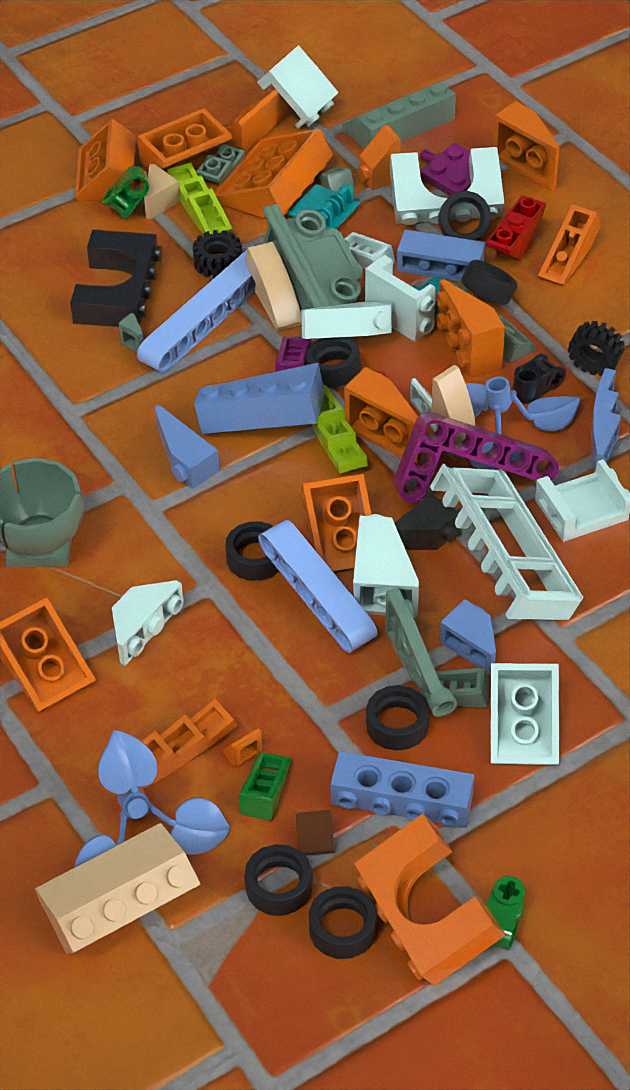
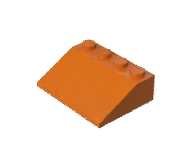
M321 129L260 139L214 193L220 205L258 217L266 218L262 211L263 208L278 204L283 215H285L294 201L302 196L301 193L305 188L314 182L315 176L327 166L326 163L331 159L333 153Z

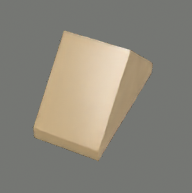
M150 164L147 177L149 191L144 196L146 219H152L180 203L179 181L156 164Z

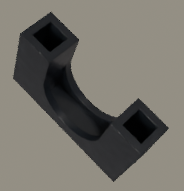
M92 230L87 245L89 268L123 271L129 273L132 277L114 286L76 284L70 301L73 324L119 327V322L133 313L140 326L142 317L146 318L147 315L146 300L152 297V280L157 278L156 263L161 262L162 246H158L157 234Z

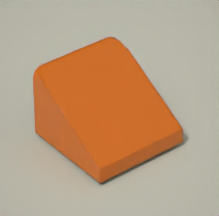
M259 728L222 750L225 757L234 767L240 766L263 751L262 733Z

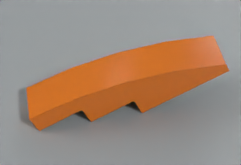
M216 699L212 700L191 719L185 714L161 735L154 730L141 741L151 750L157 762L155 780L147 786H141L142 789L181 768L238 726Z

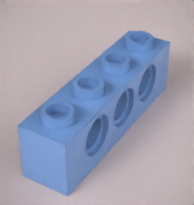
M339 751L330 784L331 804L339 805L346 809L357 808L373 811L379 815L391 814L402 816L410 820H414L423 813L432 822L441 823L447 827L459 826L466 828L473 796L474 774Z

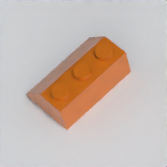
M203 108L138 135L140 162L148 170L150 164H156L162 170H165L221 146L232 139V134Z
M113 118L79 148L75 199L78 201L102 200L107 190L117 182L129 167L135 166L136 135Z

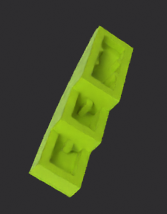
M191 162L167 169L166 173L179 181L180 202L203 234L207 231L213 234V230H218V233H222V230L227 231V233L233 232V228L213 189H208L203 177L197 175Z
M323 385L325 395L316 424H311L321 445L339 474L368 466L367 455L357 444L355 431L345 420L344 408L326 385Z

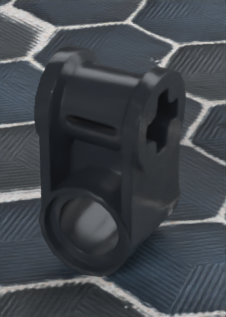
M543 353L538 354L532 360L515 369L512 390L516 391L517 398L521 403L530 404L549 391L558 388L565 379L566 370L562 366L557 367L551 363L547 355Z

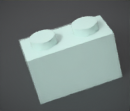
M491 663V764L559 765V664Z

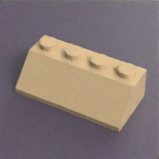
M159 823L38 886L34 890L65 953L68 954L80 950L199 886L200 882L185 852L166 828Z

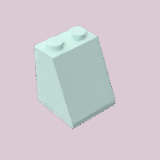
M379 514L360 515L353 579L354 598L367 614L385 615L386 591L399 588L404 600H410L414 617H418L419 581L392 517H384Z

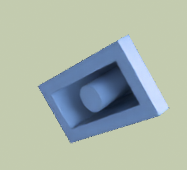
M464 599L440 622V643L478 668L485 667L486 672L491 675V663H495L496 658L491 616L483 608L475 606Z

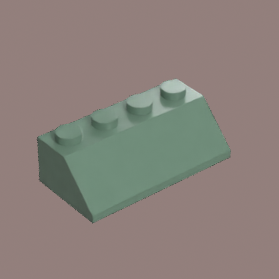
M438 82L360 115L343 124L342 129L363 149L368 146L385 125H389L401 139V142L454 120L456 94L445 84Z

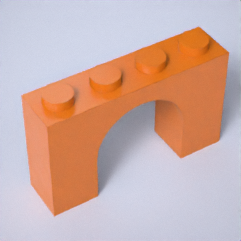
M422 813L354 864L361 874L357 878L360 886L369 896L373 894L377 901L374 905L377 914L383 922H389L394 929L390 933L391 938L401 951L406 950L411 960L407 962L410 970L418 980L424 978L436 986L503 938L505 933L489 908L476 896L438 922L417 924L411 920L408 911V897L413 884L424 872L452 853L436 825Z

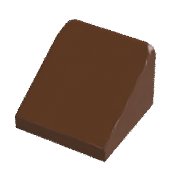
M321 810L297 813L296 823L299 850L305 856L335 853L331 811Z

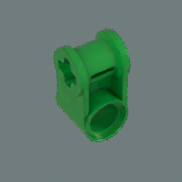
M139 166L129 167L117 182L107 190L101 203L104 206H110L118 212L121 219H126L149 191L146 171ZM134 179L142 180V183L137 186L130 184Z
M505 876L498 879L486 903V906L505 933V936L493 945L508 951L513 944L524 910L525 887L516 877Z

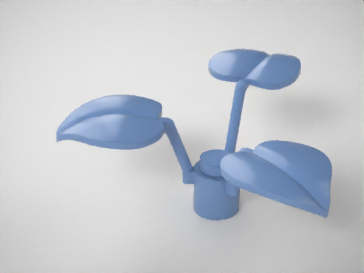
M493 377L486 382V385L465 383L474 417L476 418L481 410L487 411L490 407L495 411V427L498 434H501L500 413L509 409L512 400L528 421L534 420L535 427L543 431H557L568 426L580 405V397H546L531 402L526 410L517 398L516 391H510L509 381L504 377ZM493 442L485 443L481 452L485 453L491 450ZM519 451L513 452L509 457V461L517 460L520 455ZM469 459L470 464H471V466H472L474 469H488V470H498V469H499V468H496V467H493V466H490V465H487V464H484V463H481V462H478V461Z
M113 730L98 764V777L104 788L118 794L117 800L123 810L119 814L120 829L118 842L115 844L113 839L105 834L91 838L80 850L74 868L125 842L127 819H139L145 816L148 811L152 812L166 824L174 826L170 835L185 854H201L215 848L225 839L229 833L230 826L220 809L213 802L205 798H191L180 804L175 813L176 820L169 818L157 809L153 803L149 802L141 786L151 784L156 778L157 762L153 753L136 737L119 730Z

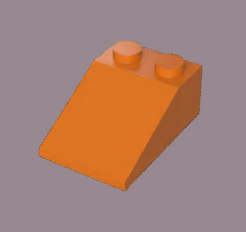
M515 101L495 115L493 147L498 149L499 161L549 190L554 191L557 182L560 146L538 114Z
M365 367L344 387L345 420L357 436L402 458L418 415L389 378ZM421 453L416 455L414 462H421Z
M364 474L304 483L300 495L313 549L332 572L355 569L360 515H371Z
M47 597L0 622V659L38 713L96 681Z

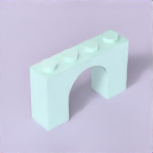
M497 147L471 149L468 162L471 186L467 191L477 193L486 200L490 208L491 220L502 217L505 203ZM418 152L391 154L390 176L396 224L438 223L440 208L447 198L436 196L424 187L420 177ZM459 202L451 208L448 217L449 220L465 222L470 219L480 218V213L473 204Z

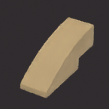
M269 242L248 247L245 264L256 282L255 292L275 329L280 331L302 325L301 312L292 283L274 243Z
M453 365L433 378L432 412L476 426L465 381L459 367ZM466 433L457 434L453 443H461L465 439ZM442 450L443 453L454 461L462 457Z

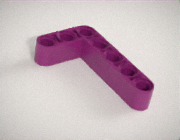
M426 412L421 414L414 424L393 483L403 500L409 503L420 501L426 494L442 450L534 480L548 476L552 481L558 475L559 464L547 450L433 412ZM430 424H438L436 432L430 435L425 434L426 428ZM466 433L465 439L461 443H453L457 434ZM493 442L491 450L485 453L481 452L485 443ZM427 452L425 460L419 463L414 462L417 454ZM513 452H521L517 460L509 461V457ZM548 460L545 468L536 470L539 462ZM416 480L414 488L403 490L404 485L408 481Z

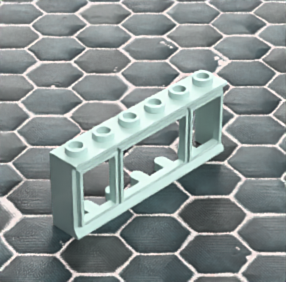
M442 464L430 488L432 491H447L442 501L445 507H455L460 500L463 507L455 520L456 527L467 529L472 522L476 527L468 541L469 549L480 551L485 544L489 549L481 564L482 571L484 573H494L499 566L503 572L495 585L496 595L507 596L512 589L515 592L516 598L506 612V617L508 619L569 620L584 597L505 471L500 468L498 470L448 468L445 464ZM472 493H484L489 496L472 495ZM480 507L497 508L526 557L509 556ZM518 569H534L547 591H531Z

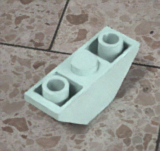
M179 581L131 587L112 607L121 664L126 665L133 657L138 656L142 652L144 645L153 635H158L167 620L181 610L184 599L182 584Z

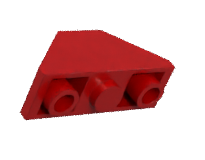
M521 195L487 239L485 246L521 260L533 244L546 208V203Z

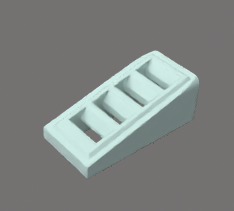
M355 232L344 238L349 242L356 262H359L364 269L384 255L391 258L393 264L395 263L392 245Z

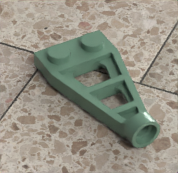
M399 588L386 591L385 632L398 658L427 701L433 715L440 717L451 713L456 708L457 701L452 691L444 688L438 679L413 619L414 611L410 600H404Z

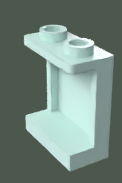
M299 45L257 82L263 90L270 84L275 87L300 117L301 120L295 124L297 128H300L304 123L309 127L320 117L317 112L320 110L324 113L334 104L331 99L339 93Z
M386 255L365 269V302L374 301L391 304V324L393 329L414 342L432 331L435 325V286L429 284L421 291H418L393 276V260Z
M603 459L597 461L594 473L554 486L548 476L537 479L535 501L563 542L629 520L630 492L628 489L623 488L618 481L614 469L609 468Z

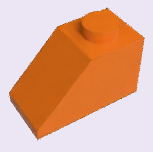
M389 125L383 126L360 154L358 175L360 180L365 182L372 191L391 184V154H400L401 139Z

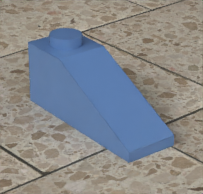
M160 405L154 407L156 428L172 474L179 482H184L191 489H194L220 471L218 450Z

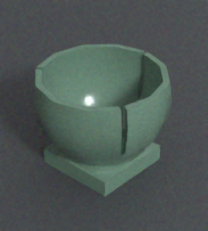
M41 458L13 462V468L17 483L16 490L11 465L7 464L0 469V543L6 547V567L69 566L71 538L75 536L83 520L85 503L77 476L57 461Z

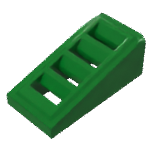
M259 752L239 794L240 814L265 820L273 818L292 764V758ZM263 768L278 770V772L263 770Z

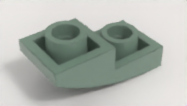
M222 144L214 156L208 154L196 173L205 179L221 183L244 159L246 152L245 150Z

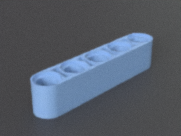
M284 520L259 535V543L264 553L344 651L351 653L377 636V629L373 620L291 521Z

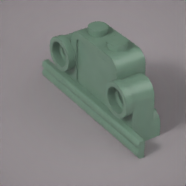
M278 204L264 207L262 211L269 223L264 242L274 243L289 275L300 310L355 303L361 291L359 280L363 276L361 264L356 262L351 252L350 244L343 238L342 234L333 228L324 229L326 225L325 219L315 210H302L296 217L285 219Z

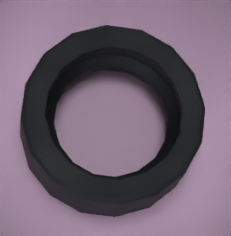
M459 191L449 196L441 206L438 214L439 228L444 236L468 240H479L488 230L491 222V212L486 200L479 194L471 191ZM459 202L473 204L480 213L479 226L471 233L462 234L456 232L449 223V212Z
M475 259L470 261L461 278L462 284L472 293L498 305L508 304L518 286L516 280L505 271L490 263Z
M343 337L322 339L314 343L307 350L305 356L307 365L319 363L322 382L326 387L346 385L362 370L358 345L352 340ZM334 359L345 360L339 364L323 365V363Z
M254 521L240 524L230 531L226 538L225 550L226 563L231 572L246 580H263L272 577L279 571L267 556L259 559H249L237 553L244 545L259 543V535L272 528L273 525Z
M401 685L387 686L376 691L368 700L366 707L367 733L373 742L379 746L395 751L406 750L418 745L426 737L429 727V708L427 701L418 691ZM401 707L415 713L417 721L406 728L396 729L380 723L378 715L388 708Z
M270 845L254 853L246 864L244 875L245 890L249 901L257 910L269 915L282 916L293 913L306 904L312 890V869L308 858L300 850L289 845ZM276 866L287 867L299 875L298 885L284 893H270L263 890L257 881L258 876L262 872Z
M348 886L332 887L321 892L313 900L309 909V933L313 944L323 954L336 959H348L363 954L373 944L377 933L376 907L370 897L361 890ZM343 908L354 910L364 918V926L358 933L344 937L329 934L322 928L321 923L322 918L328 912Z

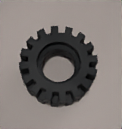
M213 230V234L207 231L204 233V237L199 235L197 241L194 240L192 246L195 269H197L199 274L204 272V276L207 278L210 274L213 275V279L242 254V244L239 237L235 238V234L232 232L227 235L225 230H222V233H218V230Z
M592 321L591 325L589 322H584L583 326L580 325L577 328L568 347L570 360L575 359L574 365L576 367L581 365V371L586 372L588 369L590 370V375L594 376L596 372L599 373V376H602L605 368L614 370L625 349L623 348L625 345L624 341H620L622 337L620 333L614 334L616 329L612 326L610 329H607V324L603 322L600 326H598L597 321ZM589 345L597 346L603 352H598L592 349Z

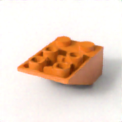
M441 279L439 292L436 293V300L439 306V313L435 316L436 324L439 330L444 331L449 348L455 350L459 365L465 367L470 377L502 369L505 326L495 309L445 279Z

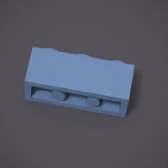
M404 230L397 250V272L434 278L441 277L442 279L462 282L461 278L470 261L474 259L484 261L485 242Z

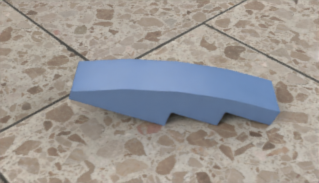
M608 368L604 369L598 385L593 410L591 456L594 472L596 471L597 461L603 459L607 463L618 439L621 415L616 414L619 393L614 392L616 370Z

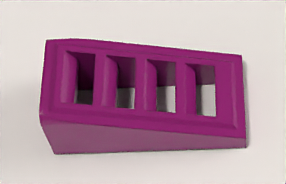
M284 336L276 359L275 372L307 365L305 356L307 350L311 347V339Z

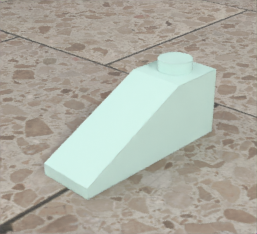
M366 301L301 309L302 338L304 339L392 333L391 304Z

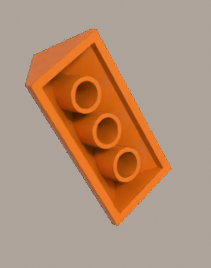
M271 85L224 126L232 134V139L224 144L247 152L292 112V107L275 87Z

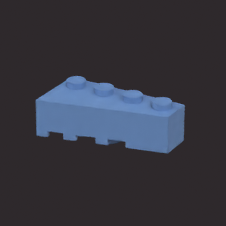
M319 363L200 388L194 406L201 433L316 424L325 395Z

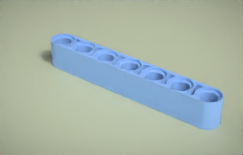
M247 250L141 343L137 351V359L140 362L161 373L167 372L255 292L256 282L245 264Z

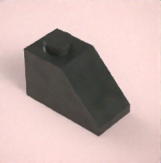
M430 494L394 524L405 550H438L446 542L453 541L458 535L459 528L456 527L455 520L459 512L452 507H445L441 499L434 494Z

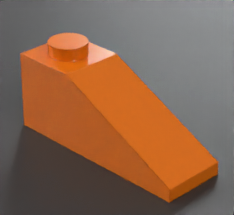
M574 204L571 205L538 274L540 279L563 287L589 252L601 227L597 212Z

